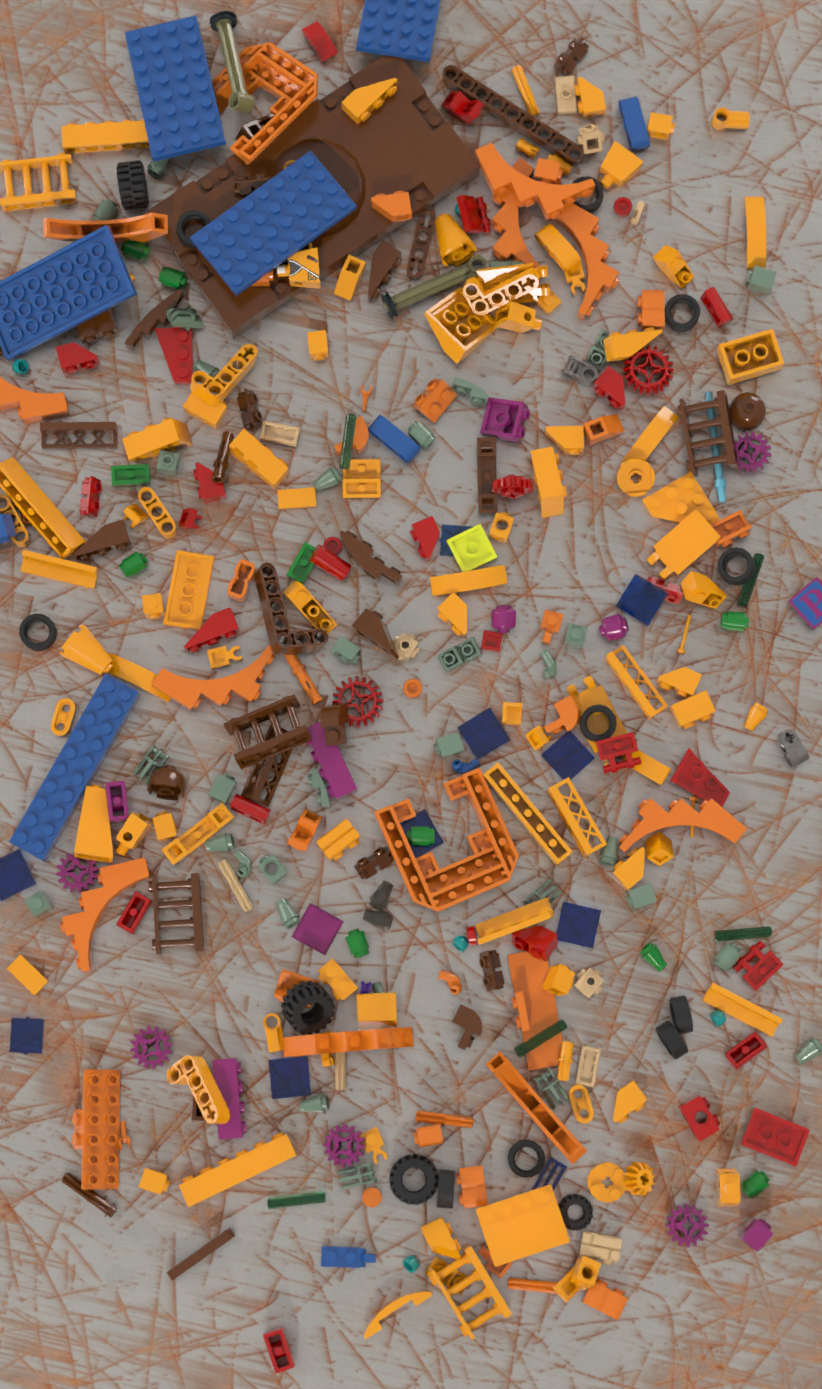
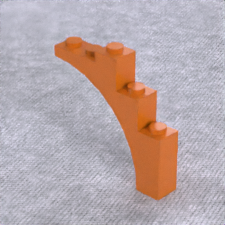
M493 143L475 150V158L480 165V169L493 196L505 194L511 189L520 208L532 206L537 201L546 220L559 218L564 211V204L566 206L576 201L575 199L580 197L586 198L594 192L595 183L593 179L580 183L559 185L539 182L524 176L512 168L500 156Z
M521 158L512 166V168L524 176L532 178L534 175V168ZM511 189L502 195L496 194L493 196L491 194L493 202L498 206H503L492 218V228L497 233L503 234L492 247L493 257L497 261L509 262L512 259V261H520L523 264L533 263L534 268L541 266L528 251L521 236L518 222L519 205Z
M573 203L567 206L564 204L562 215L554 219V221L572 236L585 262L587 274L586 293L577 313V317L584 320L586 315L590 316L595 307L592 305L595 300L599 301L604 291L609 293L611 288L615 289L620 281L618 279L619 271L605 264L610 255L608 252L609 245L594 237L600 228L598 225L599 218Z
M151 212L131 218L97 221L45 218L43 219V238L75 242L107 225L111 229L116 244L127 240L145 243L168 234V215Z
M0 377V411L19 407L17 408L19 418L23 419L25 424L70 415L64 392L51 394L35 393L20 389Z
M268 645L260 657L248 667L233 675L211 680L189 679L175 675L162 668L152 683V687L190 711L193 707L197 708L202 700L200 695L221 707L222 703L225 705L228 703L232 696L229 694L230 691L250 703L252 699L256 701L262 692L259 690L261 685L255 682V680L260 681L266 672L263 670L265 664L270 665L276 655L273 654L270 645Z
M650 798L648 801L644 799L638 806L640 809L638 814L643 819L641 821L638 818L631 826L634 830L630 835L625 833L619 840L621 844L619 848L626 852L636 841L647 834L672 826H696L709 829L735 844L747 828L712 798L709 801L704 800L699 806L701 810L699 813L683 799L679 801L675 799L668 807L670 809L668 813Z
M145 857L99 868L100 873H97L100 885L103 884V887L81 892L82 897L79 898L80 907L85 911L62 917L63 921L60 922L61 931L68 937L74 936L75 939H72L74 951L77 950L79 957L76 958L78 970L81 969L83 973L92 971L90 960L91 940L102 912L123 890L137 882L151 878L148 862Z
M412 1027L283 1037L284 1057L414 1047Z
M501 1051L486 1063V1066L572 1164L587 1152L584 1146L550 1110Z

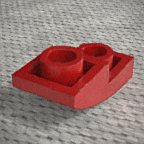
M318 21L301 29L309 46H313L320 62L338 53L328 34Z

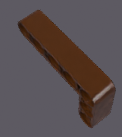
M263 563L255 574V582L272 652L280 656L319 652L328 641L327 632L323 629L290 631L276 568L271 563Z

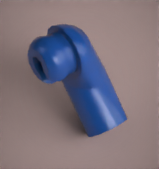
M477 758L468 764L460 762L458 759L452 763L453 771L459 774H465L481 766Z

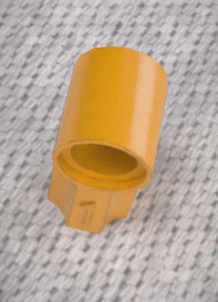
M723 107L718 108L711 119V125L716 130H723L725 128L748 129L750 115L749 112L729 111ZM717 117H722L725 121H720Z
M275 1012L268 1013L263 1020L269 1052L283 1050L284 1036L281 1018ZM268 1017H276L278 1024L275 1027H270L267 1024Z

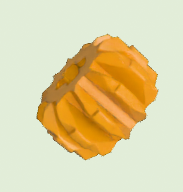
M633 1162L631 1165L626 1166L627 1172L622 1173L625 1176V1179L622 1181L626 1184L625 1190L630 1191L632 1195L640 1196L652 1191L651 1185L655 1184L653 1178L656 1176L651 1174L653 1168L649 1167L645 1162Z

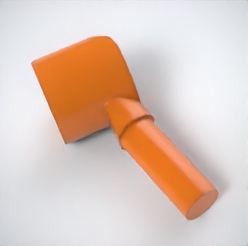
M362 384V412H366L368 397L372 394V386L370 385V390L366 392L363 390L364 384Z
M121 1121L119 1148L122 1150V1144L127 1143L130 1150L131 1140L127 1137L125 1121Z

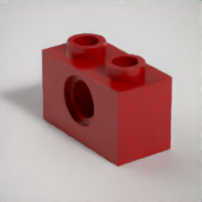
M697 1095L678 1106L697 1141L700 1142L720 1130L718 1127L720 1122L715 1114L711 1115L708 1110L710 1104L705 1097L702 1098L700 1095ZM700 1111L706 1116L705 1121L702 1123L696 1121V1114Z
M283 1326L265 1332L263 1337L275 1373L294 1368L296 1364Z

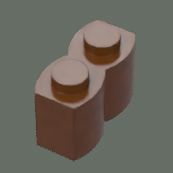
M111 308L76 326L81 342L86 344H93L102 337L104 339L112 338L118 333Z

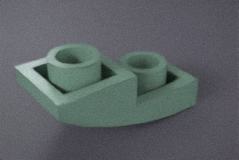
M604 329L601 330L585 360V363L594 366L600 371L607 361L603 340L609 337L610 332Z
M454 377L452 389H455L457 393H470L469 400L476 405L488 403L489 396L482 389L466 380Z
M471 637L459 645L440 653L438 657L446 672L483 653L475 638Z
M311 769V774H308L309 786L312 785L313 790H321V792L317 793L318 804H322V809L330 808L324 782L316 769Z

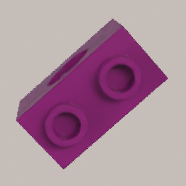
M125 781L105 783L109 823H125L129 818Z
M753 1218L738 1237L758 1252L773 1235L770 1231L772 1227L761 1218L759 1220Z

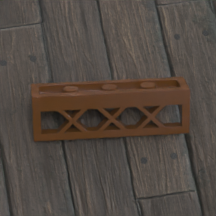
M116 422L40 423L42 449L118 448V426ZM54 434L58 438L54 444H46V435ZM68 434H73L77 438L73 444H67L63 439ZM87 434H92L96 438L91 444H86L82 440ZM105 434H113V443L105 444L101 438Z
M272 725L268 729L265 741L275 737ZM281 728L283 734L288 732L287 730ZM292 749L281 753L282 759L278 764L275 761L276 755L254 764L241 796L269 807ZM273 771L274 778L272 781L269 782V772ZM266 788L267 795L265 800H262L259 796L261 791Z

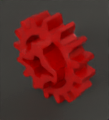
M510 474L492 481V492L500 494L502 497L517 499L520 496H524V494L533 492V481L524 478V476Z

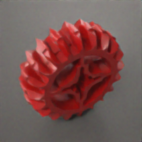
M647 345L646 350L642 347L639 352L637 351L628 360L624 361L626 367L623 368V372L627 373L624 375V380H629L627 386L634 385L632 391H636L637 388L640 389V395H642L643 391H646V396H649L651 391L654 395H657L658 390L663 392L664 386L668 387L670 384L668 381L673 379V376L670 375L674 372V369L670 368L673 362L668 361L669 355L663 356L664 350L657 352V346L653 350H651L650 345ZM645 358L643 365L633 367L638 360ZM652 359L658 361L662 367H660V365H655L652 362ZM647 365H648L649 370L651 371V373H650V375H649V378H648V373H647V370H646ZM663 374L659 381L651 383L652 377ZM636 376L643 377L645 383L641 382Z
M355 676L356 682H352L351 677H349V684L341 681L343 689L339 686L336 687V690L340 693H333V697L338 700H333L332 705L342 704L344 694L350 690L352 698L346 701L348 710H357L360 717L349 715V727H352L354 722H357V728H360V722H363L366 727L368 726L366 720L369 719L371 723H374L375 721L372 716L374 715L378 718L380 716L376 710H383V707L378 705L384 703L383 699H378V697L382 696V692H375L379 688L378 685L371 687L373 680L366 684V677L362 678V682H359L358 676ZM356 687L364 688L371 694L360 695ZM354 693L356 694V697L359 700H363V702H361L360 705L361 710L359 709V706H357V704L352 703L355 702ZM374 699L372 709L365 715L364 705Z

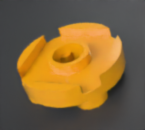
M631 458L620 464L616 479L618 486L623 492L629 496L638 497L645 495L653 486L655 473L647 461L640 458ZM635 472H637L638 475H641V478H638L637 482H634L633 479H630V477Z
M610 1162L596 1165L589 1172L587 1178V1186L590 1193L601 1202L618 1200L625 1192L626 1184L622 1182L625 1179V1176L622 1174L624 1171L616 1164ZM606 1177H610V1181L613 1182L608 1188H604V1184L601 1183L602 1179L605 1180Z

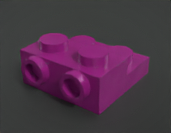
M489 397L480 434L519 443L520 438L525 436L524 422L530 417L528 406L524 402Z

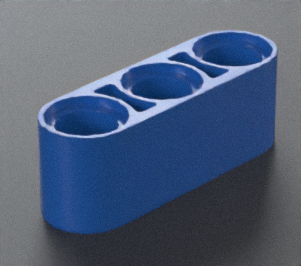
M638 97L619 100V110L630 150L636 151L650 147L649 135Z
M379 415L368 427L371 435L408 464L421 450L417 443L382 415Z

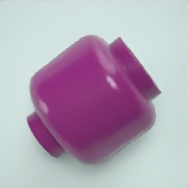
M496 605V608L491 612L492 627L498 629L499 633H509L510 629L516 626V610L511 608V605Z
M620 614L603 618L602 625L599 626L602 637L606 636L608 641L624 638L626 632L629 631L626 618Z

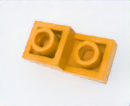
M640 750L633 752L632 758L640 757L642 764L636 765L632 769L662 786L671 769Z
M435 1255L425 1273L427 1275L431 1274L428 1270L430 1267L437 1273L449 1264ZM457 1269L440 1281L447 1288H450L466 1278L467 1275ZM465 1288L459 1291L457 1294L461 1296Z

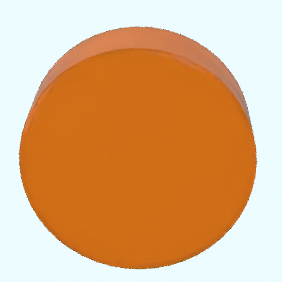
M417 679L407 680L403 686L404 694L409 698L420 696L422 693L421 682Z
M375 1187L367 1188L362 1195L363 1203L368 1207L378 1206L382 1200L381 1192Z

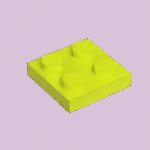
M481 524L446 540L462 572L475 570L497 559V555Z

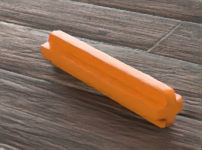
M425 1111L416 1112V1121L467 1128L473 1127L474 1119L472 1117Z
M508 1278L507 1287L509 1289L557 1294L553 1287L558 1282Z

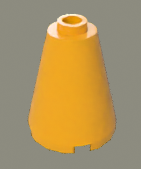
M443 213L437 217L435 229L443 265L450 267L449 264H454L457 267L465 264L473 257L474 251L477 252L475 244L452 215Z
M84 624L80 625L79 628L81 630L78 633L74 631L62 646L64 651H60L59 654L99 675L108 674L114 667L112 665L113 659Z

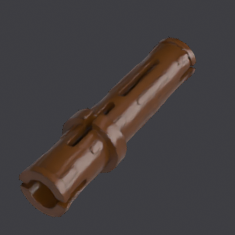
M229 431L222 434L217 459L213 464L214 472L211 479L219 484L224 481L225 471L229 466V445L234 439L233 433Z

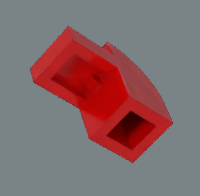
M450 91L441 107L455 119L470 125L480 115V110L484 104L479 100H469L460 91Z

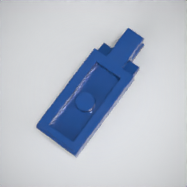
M322 1246L321 1267L360 1268L365 1267V1263H376V1254H366V1249H361V1247Z

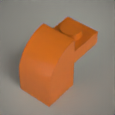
M362 416L345 424L349 439L334 445L337 456H347L353 452V449L360 455L366 449L369 442V432Z
M570 695L554 704L560 718L544 726L547 733L553 732L555 735L564 730L563 726L566 727L567 731H572L579 724L581 708L575 696Z
M305 809L287 844L296 850L305 852L309 848L323 817Z

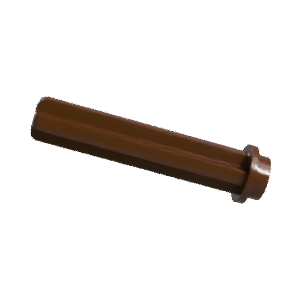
M66 1173L61 1181L104 1212L105 1217L109 1216L111 1218L118 1209L115 1207V1203H109L93 1190H82L81 1181L70 1173Z

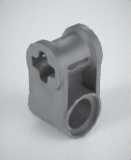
M569 355V361L565 368L561 370V374L586 387L593 386L598 375L596 368L575 356ZM586 373H591L594 377L592 379H586L584 375Z
M788 729L778 735L777 742L791 768L809 760L807 750L802 745L795 731ZM790 736L791 740L785 742L784 738Z

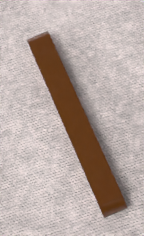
M448 65L443 69L442 82L452 91H460L469 100H479L484 104L481 108L483 111L553 155L555 153L572 165V167L581 164L583 149L578 144L458 67ZM448 74H453L455 77L453 79H449L446 76ZM469 84L471 87L465 89L462 87V85ZM484 94L486 97L481 99L477 95ZM500 104L502 107L496 109L492 105ZM511 113H513V114H515L517 117H516V118H509L508 115L511 114ZM529 123L532 127L525 128L523 125ZM545 133L548 137L541 138L539 134ZM560 143L563 145V148H556L554 145ZM576 153L579 157L572 158L570 154Z

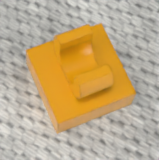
M136 503L127 506L123 511L126 514L123 520L126 521L129 518L132 520L130 528L145 522L149 517Z
M540 725L525 735L534 751L542 748L551 739V735L547 737L543 732L545 728L540 727Z

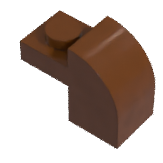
M347 703L328 705L323 707L321 711L320 724L321 728H324L326 746L347 743L344 725L349 722Z
M460 1004L452 1023L466 1029L457 1046L465 1050L466 1047L470 1048L474 1041L473 1033L481 1035L482 1022L475 1011Z

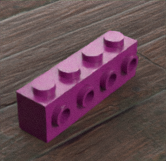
M320 722L307 727L312 740L306 742V744H311L314 750L310 752L315 763L319 761L321 766L319 773L322 779H327L329 786L326 788L330 797L335 796L337 801L357 792L356 785L338 746H326L324 728H321Z
M237 1058L212 1060L214 1080L230 1111L229 1121L225 1124H217L219 1140L243 1138V1133H247L246 1121H242V1113H245L244 1101H240V1094L243 1093V1083L239 1082L238 1074H242L241 1062H237Z

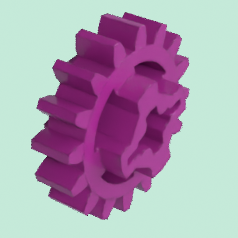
M745 432L744 438L739 435V441H735L740 471L746 468L747 473H750L751 469L757 473L758 467L762 470L764 469L763 463L769 464L766 458L772 457V454L767 452L771 450V446L766 445L768 443L767 439L762 440V434L756 437L755 432H752L751 436ZM752 441H756V442L760 443L761 446H760V445H757V446H756L755 444L752 443ZM745 443L742 450H739L741 445ZM749 445H750L751 449L754 451V452H753V455H752L753 460H752V458H751V457L749 456V454H748V453H749ZM763 455L762 458L757 462L759 456ZM741 459H742V460H745V459H746L747 461L750 462V464H745V463H743V462L741 461Z
M74 851L73 856L66 853L67 859L60 858L62 865L56 866L60 870V872L56 873V876L62 877L58 880L59 884L65 883L63 888L66 890L70 887L71 893L75 889L81 893V888L88 891L89 884L95 885L92 879H98V876L94 874V872L99 871L98 867H93L96 861L75 858ZM80 860L85 861L89 866H83ZM72 861L71 866L69 868H65L67 864ZM75 868H79V870L82 871L79 872V876H76L75 873H72L75 872ZM89 875V878L82 883L84 877ZM66 877L72 878L75 881V884H72L69 881H67Z
M147 1026L146 1032L141 1028L140 1035L134 1034L136 1041L130 1042L135 1045L134 1048L130 1049V1051L135 1052L132 1058L139 1059L138 1065L144 1062V1068H148L149 1064H151L152 1068L155 1069L156 1063L163 1066L162 1060L169 1061L166 1055L172 1054V1051L168 1050L169 1047L173 1046V1043H168L171 1037L164 1036L165 1030L158 1032L159 1027L157 1026L154 1028V1031H152L151 1026ZM148 1034L156 1035L153 1039L149 1040L144 1037ZM162 1040L164 1042V1052L160 1049ZM155 1042L154 1047L156 1050L148 1052V1043L153 1044ZM139 1043L143 1046L141 1054L139 1052ZM152 1055L159 1057L157 1060H147Z
M344 1124L343 1129H341L340 1125H336V1131L330 1129L331 1135L324 1137L328 1140L327 1143H323V1146L327 1147L324 1154L330 1155L327 1159L328 1161L335 1160V1166L339 1162L343 1168L346 1166V1163H348L349 1167L353 1166V1160L358 1163L360 1161L358 1156H364L361 1149L366 1148V1146L362 1145L361 1142L365 1138L359 1137L361 1131L354 1132L355 1126H351L348 1129V1125ZM346 1132L351 1135L344 1138L339 1133ZM333 1141L335 1142V1149H334V1150L332 1149V1142H333ZM349 1141L346 1145L347 1149L340 1150L343 1146L341 1142ZM354 1142L357 1143L356 1151L354 1150ZM341 1154H346V1156L349 1158L341 1159L339 1158V1156Z
M685 1203L684 1208L677 1205L678 1211L671 1209L673 1216L666 1217L670 1220V1223L665 1224V1227L670 1228L667 1235L673 1234L671 1240L674 1242L678 1239L679 1246L683 1242H685L686 1247H689L691 1242L694 1246H697L696 1240L699 1239L703 1242L701 1235L708 1234L704 1230V1227H709V1224L704 1223L707 1216H701L702 1209L695 1211L696 1205H692L691 1209L687 1203ZM682 1213V1218L679 1221H675L677 1216ZM691 1213L695 1214L699 1221H694L691 1218ZM687 1219L692 1224V1227H688V1231L682 1227V1224H685ZM675 1229L683 1232V1238L677 1235ZM696 1229H699V1232L694 1237H692V1233Z

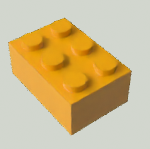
M773 328L719 344L716 350L727 385L781 370L785 364Z

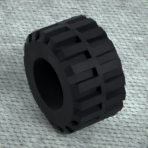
M141 160L118 163L116 167L117 180L124 210L148 207L147 183Z
M308 980L307 983L301 981L300 985H293L294 988L288 989L287 996L284 995V1002L281 1003L283 1009L281 1011L285 1019L296 1032H300L302 1035H305V1033L312 1035L313 1032L317 1034L322 1028L324 1030L327 1027L326 1024L331 1023V1017H334L335 1014L333 1011L335 1005L331 996L317 982L313 983V981ZM315 1002L308 1012L302 1013L305 1006Z
M412 1154L397 1160L391 1169L389 1182L393 1194L401 1202L409 1205H419L433 1197L438 1188L439 1177L436 1167L429 1159L422 1155ZM409 1168H419L424 1172L426 1182L422 1189L410 1191L403 1185V1174Z

